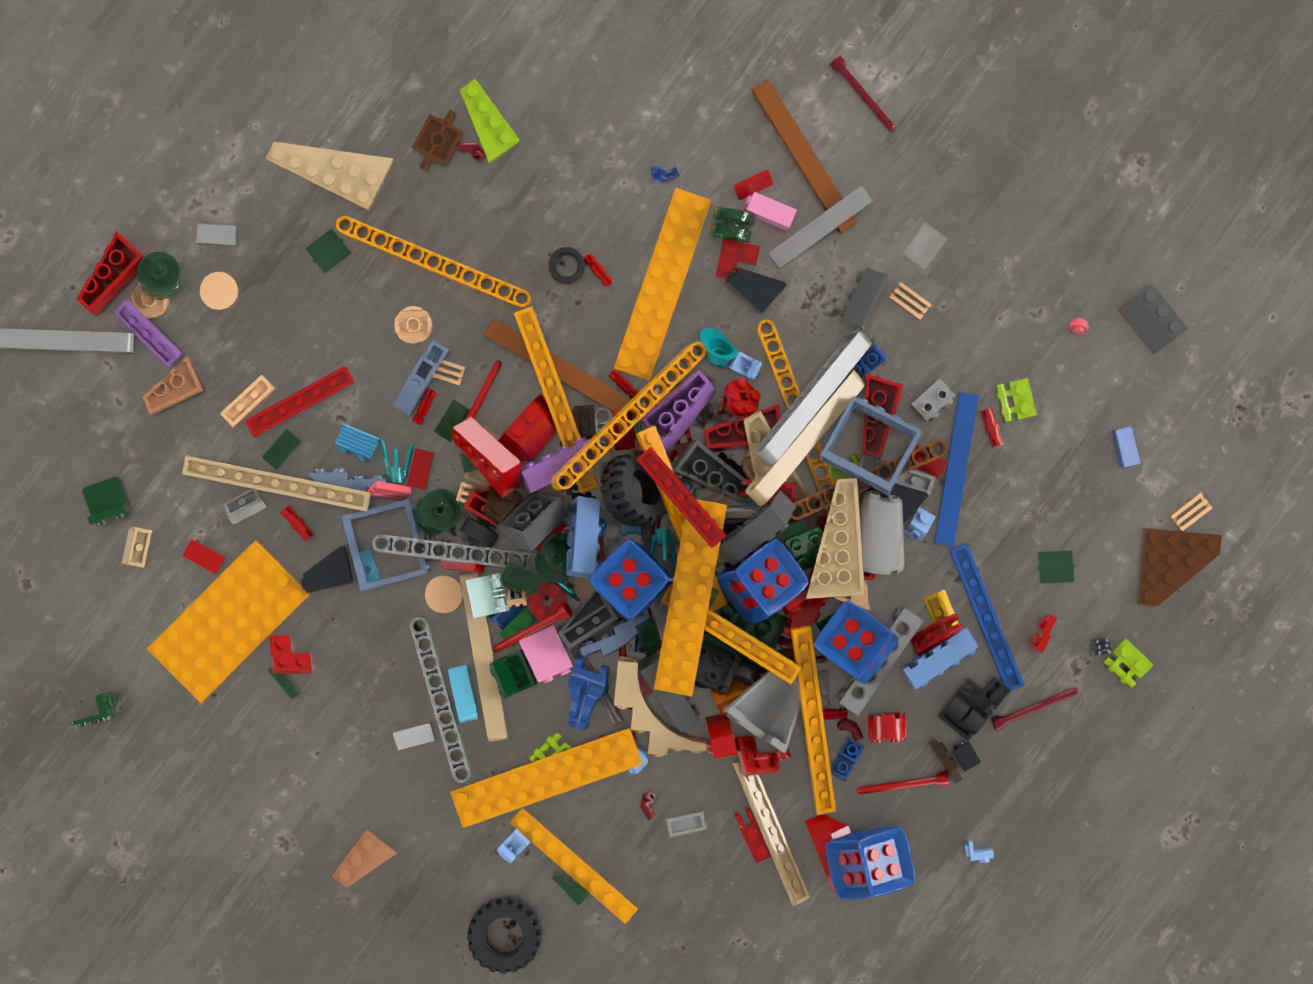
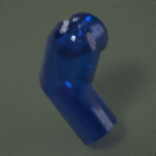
M655 165L650 169L651 176L661 182H667L680 176L676 167L665 171Z

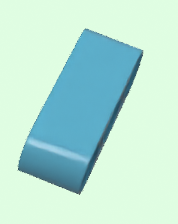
M467 664L448 668L459 722L479 719Z

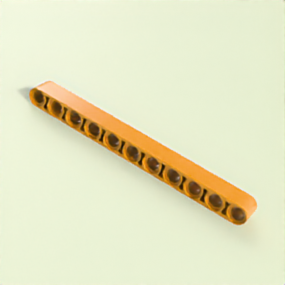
M341 216L336 221L337 230L352 239L518 308H527L531 303L529 293L521 288L350 217ZM349 221L350 228L342 230V222ZM362 228L368 230V234L364 238H360L358 235L359 230ZM385 236V243L377 245V237ZM402 243L403 250L398 253L394 252V245ZM415 250L421 252V257L418 260L411 258V254ZM431 258H437L439 260V263L436 267L429 266V260ZM449 265L456 266V272L452 275L446 272ZM468 272L474 274V279L471 282L464 280V275ZM484 280L492 282V286L489 289L482 288ZM502 287L509 288L508 296L502 297L499 295ZM521 294L527 296V301L524 304L517 302V297Z
M763 320L757 327V334L785 408L788 410L791 406L788 403V397L795 396L798 398L800 391L774 323L770 320ZM762 325H769L771 332L764 334L761 331ZM768 343H776L778 350L775 352L769 351ZM775 361H783L784 369H776L774 366ZM783 378L790 379L791 386L789 388L782 386L781 380ZM818 441L812 448L818 452V458L812 460L807 454L805 461L816 490L820 492L824 485L831 487L835 483L828 465L820 461L822 449ZM821 467L825 470L823 478L816 476V468ZM832 491L830 496H826L829 501H832L834 492ZM829 507L824 509L827 515L829 514Z
M701 342L687 345L552 477L551 484L553 488L559 491L565 490L576 483L706 355V347ZM693 347H696L698 350L697 356L693 354ZM680 360H683L685 363L684 369L679 365ZM667 372L672 375L671 382L666 378ZM654 385L659 388L658 394L653 392ZM641 398L646 402L645 407L640 405ZM627 411L632 413L631 421L626 417ZM614 424H617L619 427L618 434L613 431ZM601 437L606 440L604 447L599 442ZM587 450L592 452L591 460L586 457ZM574 463L579 466L578 473L573 471L572 466ZM560 476L565 478L564 486H561L559 483Z

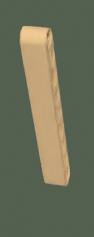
M854 369L847 374L780 459L770 467L766 465L748 486L746 493L758 506L764 505L774 495L847 408L852 397H856L865 386L864 380Z
M461 573L460 582L488 742L508 739L501 694L498 691V684L495 678L490 673L489 664L495 661L487 615L473 618L465 580L479 578L480 573Z

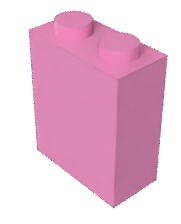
M754 192L753 196H748L744 208L747 209L746 215L788 232L797 211L792 207Z
M554 624L519 640L538 683L543 681L546 684L554 680L553 676L558 673L563 676L571 672V667L574 665Z

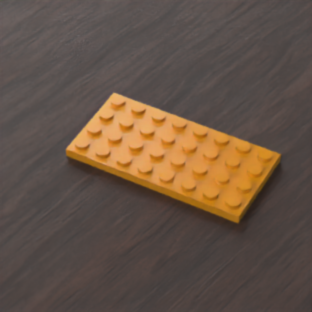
M255 540L147 650L202 703L310 593H307L306 589L303 590L302 585Z

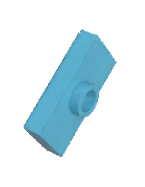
M371 549L359 552L366 582L370 583L381 580Z

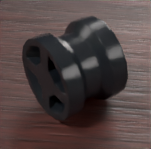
M1110 637L1092 640V644L1095 646L1094 656L1113 652V649L1110 647Z

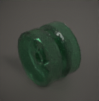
M715 207L713 219L720 223L711 224L709 235L719 239L750 243L752 232L743 227H752L755 215L737 209Z
M153 252L142 258L137 271L141 291L146 296L156 300H163L173 296L180 287L181 280L180 267L175 258L166 252Z
M435 489L419 498L414 507V519L417 526L429 534H440L453 528L459 522L462 514L460 502L456 501V496L446 489Z
M555 533L546 538L535 556V567L538 573L544 579L551 582L561 583L572 577L567 576V552L571 548L567 544L568 535L565 533Z

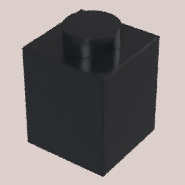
M962 740L956 743L954 749L951 750L964 772L981 763L969 741L964 742Z

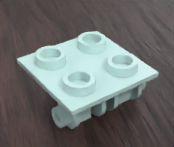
M502 572L465 580L473 618L510 610L507 605V594Z

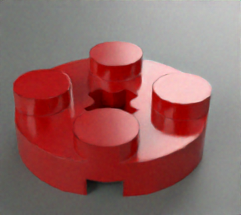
M740 377L733 380L724 388V396L728 400L726 404L737 416H747L753 414L758 409L761 398L760 393L744 378Z

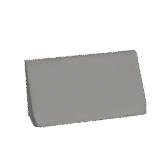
M250 489L223 503L227 517L232 524H236L267 507L257 489Z
M431 722L392 732L398 750L435 741Z

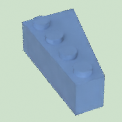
M578 496L567 505V512H570V517L567 519V527H570L567 544L571 548L567 552V576L589 579L598 568L596 555H598L600 549L597 541L601 532L599 518L602 515V506H600V499Z
M963 627L959 633L951 635L950 638L921 656L916 657L900 669L912 688L920 689L927 685L928 681L932 678L936 679L944 674V670L948 667L953 668L960 663L959 660L966 656L968 658L975 654V649L979 646L967 627Z

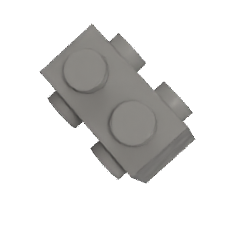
M938 379L910 406L924 422L928 420L932 422L940 415L938 411L942 407L946 409L954 402L952 398L956 395L941 379ZM939 392L943 394V398L939 397ZM925 405L929 407V411L924 409Z

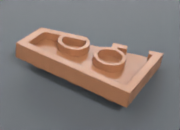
M186 356L161 382L159 381L142 397L150 415H154L203 391L189 357Z
M366 830L332 877L347 888L396 855L397 852Z

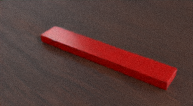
M343 366L246 419L245 423L255 438L354 384L355 381L348 368Z
M649 447L636 459L711 548L727 536L652 447Z

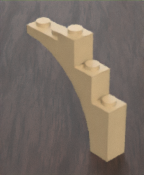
M618 656L614 706L623 710L629 709V707L632 708L631 730H634L636 733L649 732L648 754H651L653 757H662L667 755L668 748L677 752L683 749L690 750L693 753L706 751V738L691 736L686 733L681 734L678 730L665 723L650 707L640 687L637 658Z

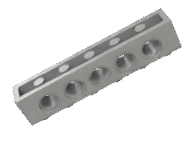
M904 607L901 610L898 608L892 616L894 619L890 626L886 625L892 633L898 635L899 640L890 655L873 675V679L863 685L851 676L848 680L850 682L848 688H843L838 695V698H840L838 702L857 716L861 713L923 623L922 619ZM900 623L906 626V631L903 634L896 632V626ZM861 687L862 695L854 697L852 695L853 688Z

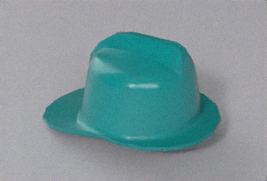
M713 328L701 330L699 334L700 340L706 347V358L709 362L724 368L731 359L736 358L738 355L737 349L722 332Z

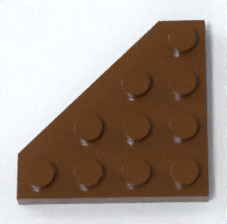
M1144 528L1138 604L1159 606L1220 555L1222 535Z

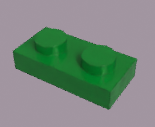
M526 606L499 634L504 639H507L535 624L540 619L535 617Z

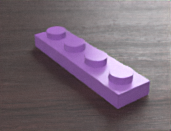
M128 299L123 301L114 312L167 367H170L182 354Z

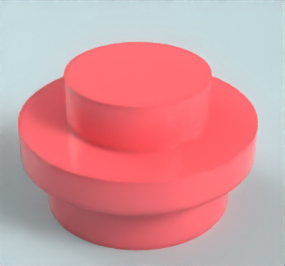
M1075 318L1070 323L1069 328L1076 334H1083L1088 331L1089 326L1086 320Z

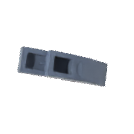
M432 340L409 375L393 406L410 416L450 350Z
M344 468L333 469V472H325V469H314V473H309V477L316 482L368 492V488L377 481L388 483V479H383V475L371 476V479H364V476H352V480H350L349 472H345Z
M641 613L632 622H626L625 619L616 622L612 628L614 635L611 636L609 633L601 636L600 641L595 643L588 641L582 644V648L579 650L581 657L584 658L600 651L604 658L620 650L631 642L644 628L650 618L649 613Z

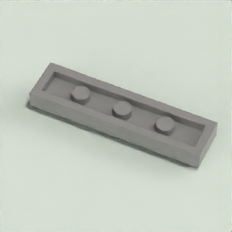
M862 454L858 466L867 471L887 461ZM886 468L879 470L881 477H888L889 473ZM911 470L900 475L896 484L926 492L930 495L935 477Z

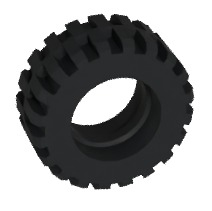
M643 450L631 451L611 459L607 466H605L602 472L604 475L601 476L600 480L602 483L600 493L603 494L602 501L606 503L607 511L613 514L612 517L615 520H620L621 524L629 525L630 527L655 522L667 514L655 481L636 460L643 453ZM633 475L641 485L642 501L638 500L632 488Z
M500 897L496 900L488 901L477 910L468 927L469 951L473 953L472 957L475 961L478 960L480 962V966L483 968L487 967L493 973L495 971L500 972V974L514 973L520 968H525L534 959L541 943L542 930L537 915L533 913V909L530 906L527 907L525 905V902L521 900L516 901L511 897L508 899ZM506 917L513 919L522 929V942L516 950L510 953L497 952L488 944L486 937L487 929L498 918Z

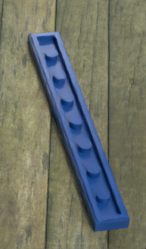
M959 392L935 544L954 546L979 395Z
M966 543L949 550L1001 681L1011 691L1025 686L968 544Z

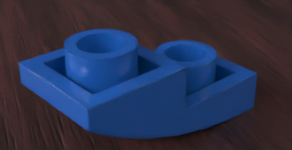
M876 344L864 353L852 369L862 378L888 360L879 345Z
M847 737L830 768L831 775L845 782L865 746Z

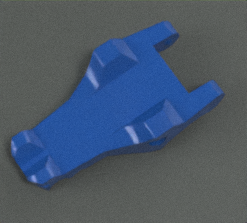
M582 657L576 659L572 676L568 682L572 703L569 713L570 718L567 723L579 730L589 727L588 721L594 706L608 693L609 667L602 665L600 674L584 668L585 658Z

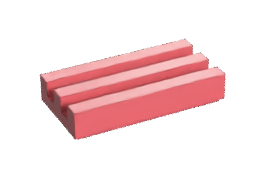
M377 481L368 488V492L371 493V496L403 501L407 495L411 494V487Z

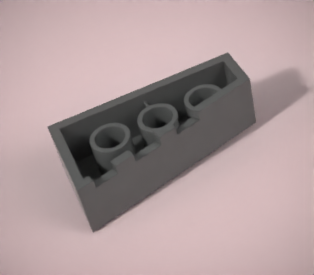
M691 440L672 465L674 473L730 499L745 503L749 498L740 496V491L748 488V486L741 484L742 479L745 478L698 440Z
M779 490L771 503L767 501L756 515L753 513L744 522L743 526L740 524L722 540L719 552L733 566L737 562H744L750 552L753 551L755 553L761 548L763 542L766 541L768 543L775 537L777 531L782 532L788 527L789 524L787 522L796 506Z
M654 650L637 661L638 668L682 734L700 722L698 718L700 713L695 705L691 706L687 701L690 699L689 696L654 689L660 658Z

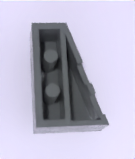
M594 589L559 631V636L567 649L571 651L618 621V617L607 600Z

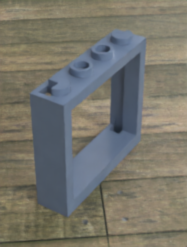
M853 396L821 453L820 461L853 478H857V480L889 496L916 447L922 431L913 423L907 424L903 422V419L898 415H890L882 407L877 405L874 407L868 404L866 399ZM854 409L912 438L889 482L831 453Z
M409 499L371 508L367 512L360 511L340 517L359 591L428 574L427 570L430 569L428 559L417 558L420 570L367 583L350 520L404 507L411 536L414 539H419L418 532H420V526L418 521H414L415 507L413 502H409ZM416 543L414 546L416 553L422 554L424 546Z

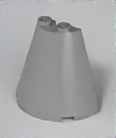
M873 490L869 492L864 491L859 499L863 571L881 575H890L891 571L900 573L905 566L902 499L896 495L881 497V493Z
M768 671L728 705L723 713H727L726 716L750 735L768 743V746L785 753L801 706L797 677L791 685L771 671Z

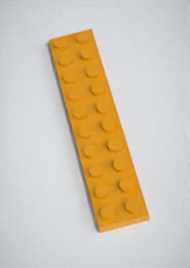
M675 188L614 369L650 381L712 200Z
M696 499L723 530L727 505ZM686 518L654 689L692 697L721 541L711 548Z
M627 728L453 790L450 793L462 827L465 828L642 765L643 762L631 729Z

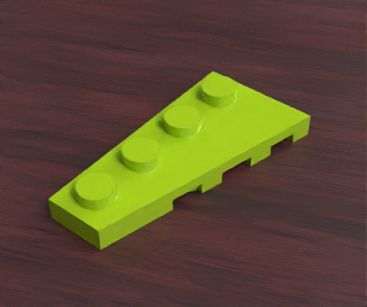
M476 79L460 89L490 164L519 143L520 140Z

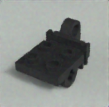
M702 643L694 686L703 689L709 688L714 693L720 689L719 695H726L732 679L750 686L757 667L744 662L738 656H735L733 661H731L732 655Z
M996 676L988 683L985 690L969 678L965 684L968 689L962 687L938 715L939 718L967 741L983 727L987 718L993 714V710L990 708L996 710L1011 692V689Z

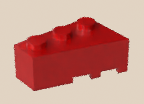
M727 714L705 717L710 740L707 741L710 755H714V759L737 754L730 719L726 716Z

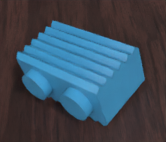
M343 424L335 445L339 446V451L349 454L350 451L356 453V458L367 461V458L372 460L380 438Z

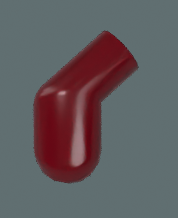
M476 142L458 143L459 152H469L476 161H480L484 157L483 149Z
M783 635L777 638L778 644L784 651H793L792 639H786Z
M845 718L837 723L838 729L851 732L855 741L864 738L856 721Z
M646 791L642 795L639 804L647 820L656 816L651 808L653 800H655V794L652 791Z

